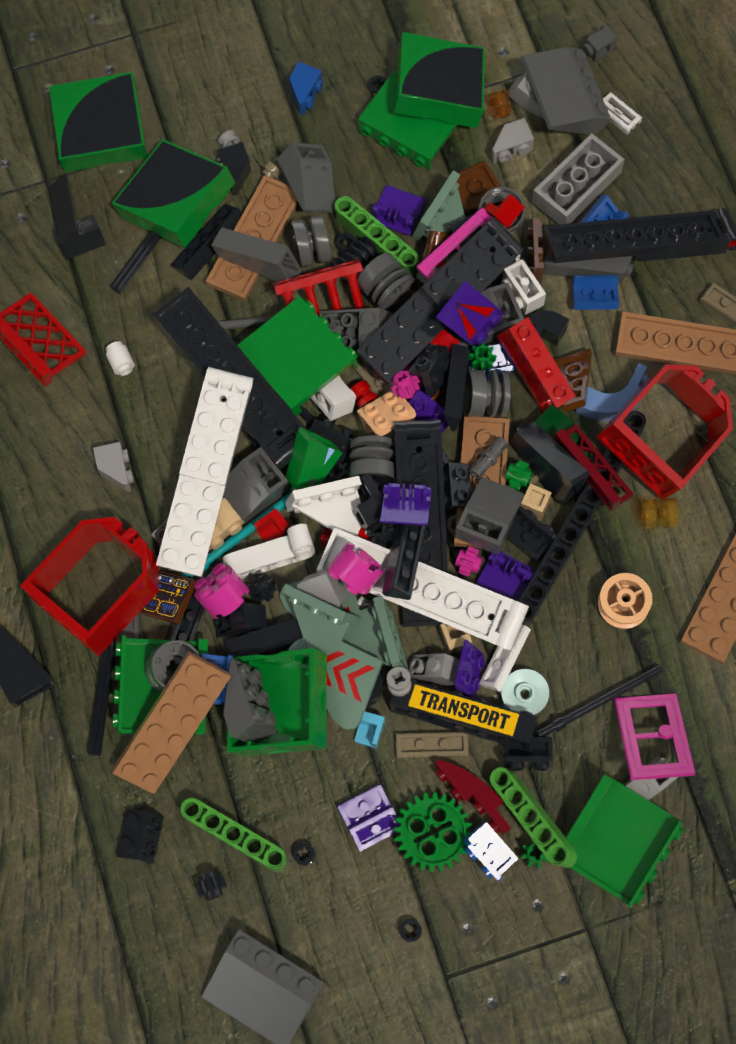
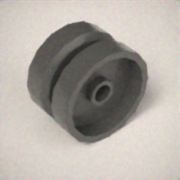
M322 215L310 216V231L307 230L306 223L302 218L291 221L293 244L296 255L299 257L301 268L313 266L314 251L320 264L332 262Z

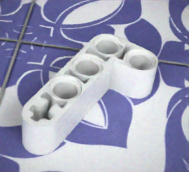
M298 524L287 530V536L229 553L222 559L225 566H231L238 576L244 579L308 559L315 555V549L307 524Z

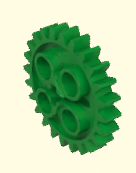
M426 792L423 793L422 800L414 796V805L407 801L405 805L408 810H399L403 818H396L394 820L400 825V827L393 829V832L399 833L394 842H401L397 852L404 850L406 853L402 859L405 860L410 857L412 859L411 867L419 863V871L428 866L429 873H432L436 866L438 871L442 872L443 864L448 869L453 868L451 860L458 864L461 862L458 854L463 856L467 854L463 846H468L463 840L471 833L466 831V828L470 827L472 823L464 822V819L469 814L460 813L462 805L456 808L453 806L455 798L447 802L446 794H443L440 799H438L436 792L432 794L430 799ZM433 810H440L443 813L444 819L442 822H436L433 819ZM416 820L422 824L421 833H415L411 830L410 824L412 821ZM449 821L452 822L451 826L436 833L435 837L432 835L418 843L413 842L415 838L426 834L430 827L435 829ZM445 832L453 833L455 837L453 844H447L444 841L443 835ZM425 842L433 846V853L430 856L422 852V844Z

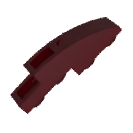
M442 760L435 762L437 770L434 772L442 783L446 781L452 789L449 791L457 802L461 800L466 804L473 799V807L480 815H486L489 819L487 824L496 834L500 833L504 837L511 831L510 825L498 811L504 802L489 786L461 767Z

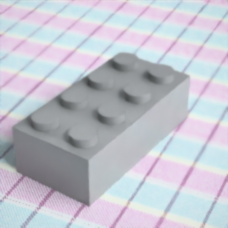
M591 133L534 189L532 203L557 224H570L622 173L625 159Z

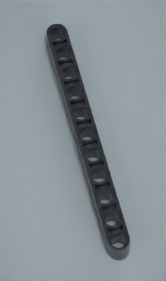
M632 411L627 415L624 423L640 438L647 422L646 417L642 412ZM630 422H637L640 427H632ZM607 449L603 457L608 463L610 458H614L619 462L616 465L609 463L619 475L624 463ZM597 469L609 481V473L606 470ZM588 483L518 601L529 606L527 611L530 617L524 619L522 625L528 627L534 621L603 502ZM592 495L597 501L589 502L586 496ZM575 515H584L586 520L578 521ZM566 533H571L574 535L575 539L569 541L566 540L563 535ZM559 552L563 554L564 558L557 560L552 554ZM548 571L553 577L551 579H544L541 573ZM531 591H538L542 597L534 599L529 593Z

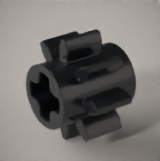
M337 461L325 477L327 478L326 483L349 478V471H345L348 468L347 463L342 465ZM335 472H339L338 477H334Z
M379 521L371 527L368 536L372 539V543L387 549L391 548L396 526L393 523L386 524Z
M265 573L260 577L257 574L250 579L251 583L248 585L250 597L259 603L263 600L269 602L274 597L273 593L277 591L274 579Z
M211 871L198 877L200 883L195 884L199 897L204 896L206 901H210L223 896L222 889L227 886L222 875L217 876L216 871Z

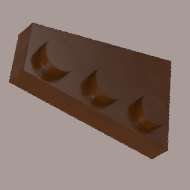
M533 218L532 227L527 229V240H531V246H528V260H532V266H528V268L541 285L544 262H542L543 248H541L542 219Z
M590 348L554 360L576 396L562 405L564 412L586 406L592 359Z

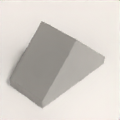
M329 568L308 575L297 584V589L338 608L348 597L341 580L333 578L327 572Z

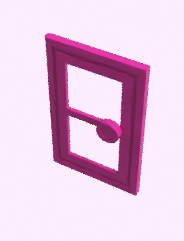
M482 207L417 266V269L429 280L437 272L434 267L455 248L459 250L461 248L459 244L480 225L483 227L492 217Z
M676 693L614 699L631 780L695 775ZM666 707L670 726L662 725L659 728V732L635 734L630 709ZM660 737L670 739L673 737L678 763L642 766L636 739Z

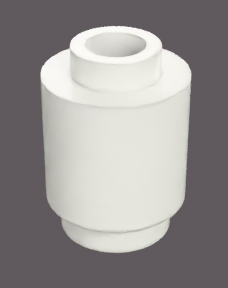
M120 341L106 347V357L114 373L121 376L130 374L135 364L127 347Z

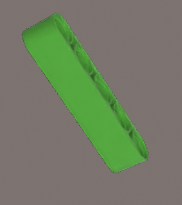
M343 196L336 200V219L360 240L363 236L369 238L375 245L379 256L384 253H391L401 263V269H406L409 275L413 276L417 273L418 254L350 197ZM342 209H349L346 212L341 211ZM358 222H364L365 224H363V225H358V224H356V223H358ZM374 235H380L381 237H379V238H374V237H372V236H374ZM390 248H396L397 250H396V251H389L388 249H390ZM411 261L413 264L406 265L404 262Z
M502 767L494 769L490 776L492 786L548 861L553 865L563 868L573 866L577 859L575 849L518 774ZM505 775H507L508 780L506 784L503 785L502 779ZM521 793V801L517 804L516 797ZM535 811L536 818L531 823L530 816ZM549 830L551 836L550 839L547 842H545L544 836L545 833ZM564 849L565 858L560 862L559 853Z
M188 798L182 803L181 814L191 824L271 871L280 872L287 866V856L278 846L198 799ZM191 805L199 807V811L195 816L187 815V810ZM212 817H218L219 825L213 829L208 828V820ZM233 829L240 830V837L235 841L229 840V832ZM254 841L261 843V849L257 853L249 852V845ZM278 853L282 855V862L276 866L271 865L269 862L270 857Z

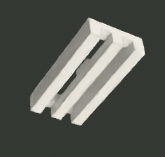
M611 92L603 98L611 118L610 122L626 135L630 133L631 129L636 127L637 123L641 122L642 117ZM608 101H610L611 103H613V104H614L616 107H618V108H615L614 106H612ZM623 112L626 115H628L631 119H633V121H631L625 115H623Z

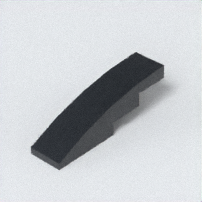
M294 618L241 635L224 643L227 655H233V657L258 654L266 656L278 650H288L295 641L303 638L298 620Z

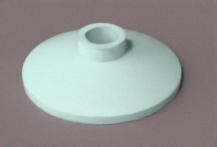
M520 669L508 675L501 689L503 703L510 707L511 710L518 712L528 711L535 715L546 706L549 699V687L546 680L538 672L530 669ZM523 690L528 691L529 697L522 698L520 692Z

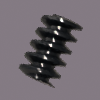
M363 236L361 241H356L354 246L348 248V252L344 251L341 257H336L335 263L330 262V266L356 259L361 262V265L365 264L367 266L370 263L369 259L374 260L376 258L377 249L369 238ZM345 276L340 277V279L345 280L349 283L348 279H346Z

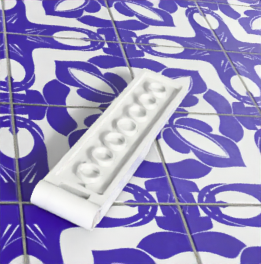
M208 367L179 472L180 476L156 566L202 577L254 378ZM223 398L226 399L225 402H221L220 400Z
M334 527L316 571L319 572L330 568V563L347 542L356 545L353 548L357 552L361 549L364 550L381 565L379 569L385 570L369 593L383 596L384 599L507 650H512L529 606L419 561L410 600L382 595L391 550ZM494 614V619L489 620V615Z

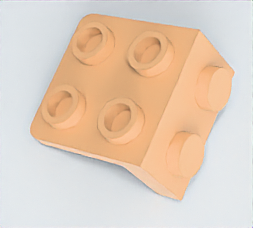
M393 391L357 410L364 430L368 434L374 432L376 436H384L394 430V421H409L416 417L414 408L406 399H401L400 395L395 396Z

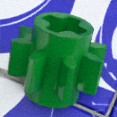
M484 343L478 347L473 345L472 353L468 357L469 361H473L471 368L478 370L488 368L491 370L493 367L492 362H496L497 355L492 354L493 347L489 348Z
M521 460L516 465L510 464L505 479L509 480V487L520 490L522 486L528 487L533 476V471L529 470L530 464Z
M531 839L529 847L526 845L522 846L526 854L521 856V860L527 859L529 862L527 868H530L531 865H536L538 870H540L541 862L549 863V861L533 839ZM533 848H535L537 852L542 853L539 856V860H536L534 856L530 857L529 854L532 853Z

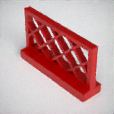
M29 293L0 313V339L44 387L52 383L51 378L86 355V350L32 293ZM30 301L36 306L35 311L23 310V306ZM9 315H18V322L8 323L4 318ZM22 316L34 317L33 325L21 324ZM37 317L47 318L49 326L36 325ZM20 329L32 330L31 338L21 337L19 335ZM35 331H48L47 340L35 339ZM51 332L61 333L63 341L50 340ZM33 344L46 345L45 353L35 352ZM49 345L62 346L61 354L48 353ZM65 347H74L78 351L74 355H64ZM47 359L60 360L59 365L51 370L47 365Z

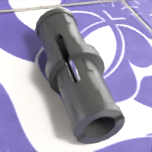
M497 436L489 448L480 453V458L469 469L470 474L480 480L485 472L497 463L498 457L509 446L507 442Z

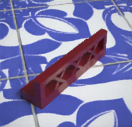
M577 424L567 431L563 428L556 433L554 440L588 470L590 476L586 482L610 511H613L633 497L634 493ZM573 433H576L581 439L580 446H577L570 437ZM583 452H590L595 456L594 464L590 462ZM597 469L606 470L609 473V481H606ZM612 487L621 488L625 495L620 498Z

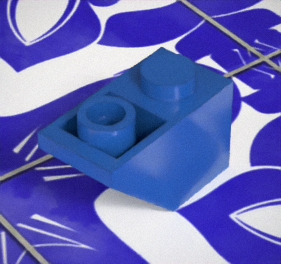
M298 62L289 80L291 92L298 110L304 116L306 111L312 108L315 95L322 90L324 80H322L321 70Z

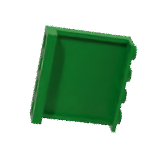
M395 68L358 118L359 131L364 136L377 140L383 147L395 150L399 156L411 159L417 166L431 170L432 160L458 125L438 119L419 118L393 113L394 92L397 84Z
M300 296L238 344L242 352L296 416L302 412L300 408L302 404L351 365L355 368L359 367L356 360L358 357L356 352L350 346L346 348L340 334L337 331L332 332L328 328L330 326L328 321L322 315L318 317L312 303L309 300L305 302Z
M122 635L120 642H116L115 656H120L119 666L115 665L114 680H119L118 689H114L113 704H118L117 713H113L112 728H117L116 734L135 735L162 693L155 690L147 680L145 663L149 654L167 642L179 640L133 639ZM208 639L184 641L191 644L198 651L199 655L208 654ZM169 665L166 666V669L173 672L176 670V667ZM206 716L192 737H203L205 735Z
M605 773L566 837L577 853L576 862L570 868L619 898L631 908L633 903L638 905L645 894L642 889L646 882L651 884L656 877L658 871L655 870L658 862L664 863L671 852L667 847L672 839L677 841L684 830V828L680 827L682 820ZM564 849L559 853L560 862L565 858Z

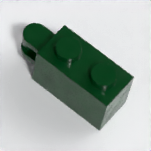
M552 404L535 421L552 439H555L556 433L564 428L567 431L576 425V423ZM573 433L570 437L577 446H580L581 439L576 433ZM583 452L586 457L591 454L590 452Z

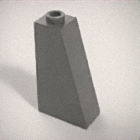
M221 228L213 240L212 247L220 258L275 282L299 276L302 271L291 250L286 245L226 228Z
M548 250L543 260V274L574 278L576 275H617L618 283H623L625 276L630 277L634 268V264H631L633 256L554 263Z

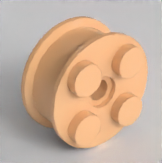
M620 573L610 577L604 583L598 597V609L602 618L611 626L620 629L633 628L642 623L652 605V593L648 584L639 576L630 573Z

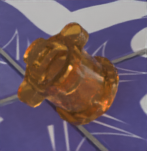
M508 90L492 92L488 95L490 99L488 104L493 107V116L505 118L512 112L513 107L509 103Z

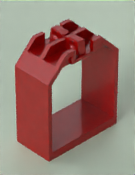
M665 365L643 383L596 436L661 500L681 490L733 430L730 397L722 389L716 395H713L710 391L716 383L711 378L701 383L699 379L705 373L697 365ZM655 384H667L691 410L707 422L708 441L679 475L623 422V419Z
M115 517L82 520L20 585L39 607L98 657L159 592L157 558L153 556V552L148 548V544L140 538L136 530L132 527L125 530L122 527L123 524ZM113 541L142 565V574L99 621L87 631L49 599L47 595L96 543Z

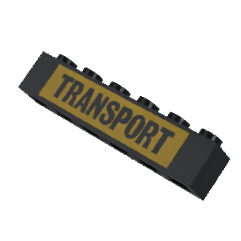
M412 678V686L408 694L401 697L392 696L390 702L392 713L527 752L530 751L537 728L538 717H535L528 711H514L503 704L493 705L482 698L476 697L472 699L465 697L464 694L458 691L448 692L433 684L428 686L420 684Z

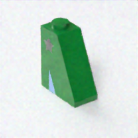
M300 427L285 477L291 484L290 488L295 491L320 485L343 453L332 441Z

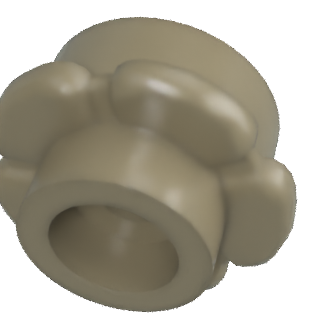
M270 161L266 165L263 164L264 170L262 173L265 176L278 180L281 171Z

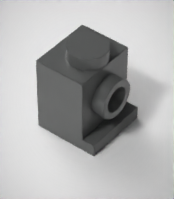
M604 23L601 25L600 31L593 32L588 36L586 44L582 46L586 56L591 57L596 62L615 50L617 37Z

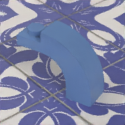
M639 363L629 384L617 393H602L588 387L586 406L576 408L575 413L591 420L610 421L647 380L648 376L645 375L647 367ZM641 399V400L639 401V403L631 410V412L638 407V405L641 403L642 399Z

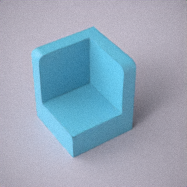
M365 711L355 736V742L377 749L384 728L385 717Z

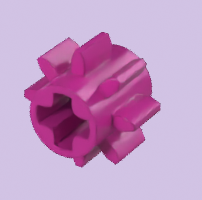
M409 371L398 372L391 381L393 393L395 396L400 395L401 399L412 398L420 389L418 377L410 375Z
M469 546L466 551L460 550L455 565L460 567V574L468 577L471 572L477 574L483 557L478 556V549Z

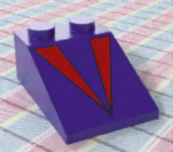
M464 281L436 318L472 346L478 347L487 340L491 329L499 325L504 312L468 282Z

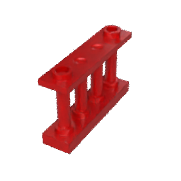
M358 259L273 283L276 295L281 294V297H284L286 306L294 301L293 290L302 288L306 292L307 300L315 307V313L319 317L320 310L314 291L315 284L324 282V285H327L333 311L342 310L335 282H337L336 278L345 276L349 281L355 308H371L370 306L364 307L356 277L358 272L363 271L361 262Z
M528 317L496 336L542 413L551 404L558 408L576 397Z

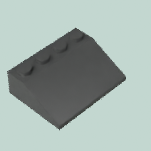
M565 47L527 54L521 57L549 130L588 135L592 133L596 135L611 121L608 108L603 101L601 91L596 84L594 74L582 49Z
M238 930L219 962L202 998L274 1044H291L324 988L325 983L243 931Z

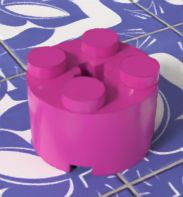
M347 542L330 563V568L327 572L333 578L343 580L346 583L345 588L352 594H368L385 570L379 569L381 565L362 549L357 552L353 549L356 545Z
M223 563L216 565L212 573L206 578H200L194 584L196 589L195 598L214 619H218L216 615L221 614L225 617L235 611L244 601L242 598L243 594L246 593L248 595L249 593L248 586L232 567L225 566Z

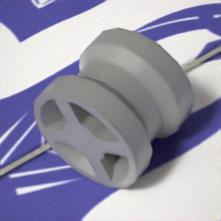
M395 667L388 672L387 685L390 693L399 697L408 694L412 684L411 676L407 669Z

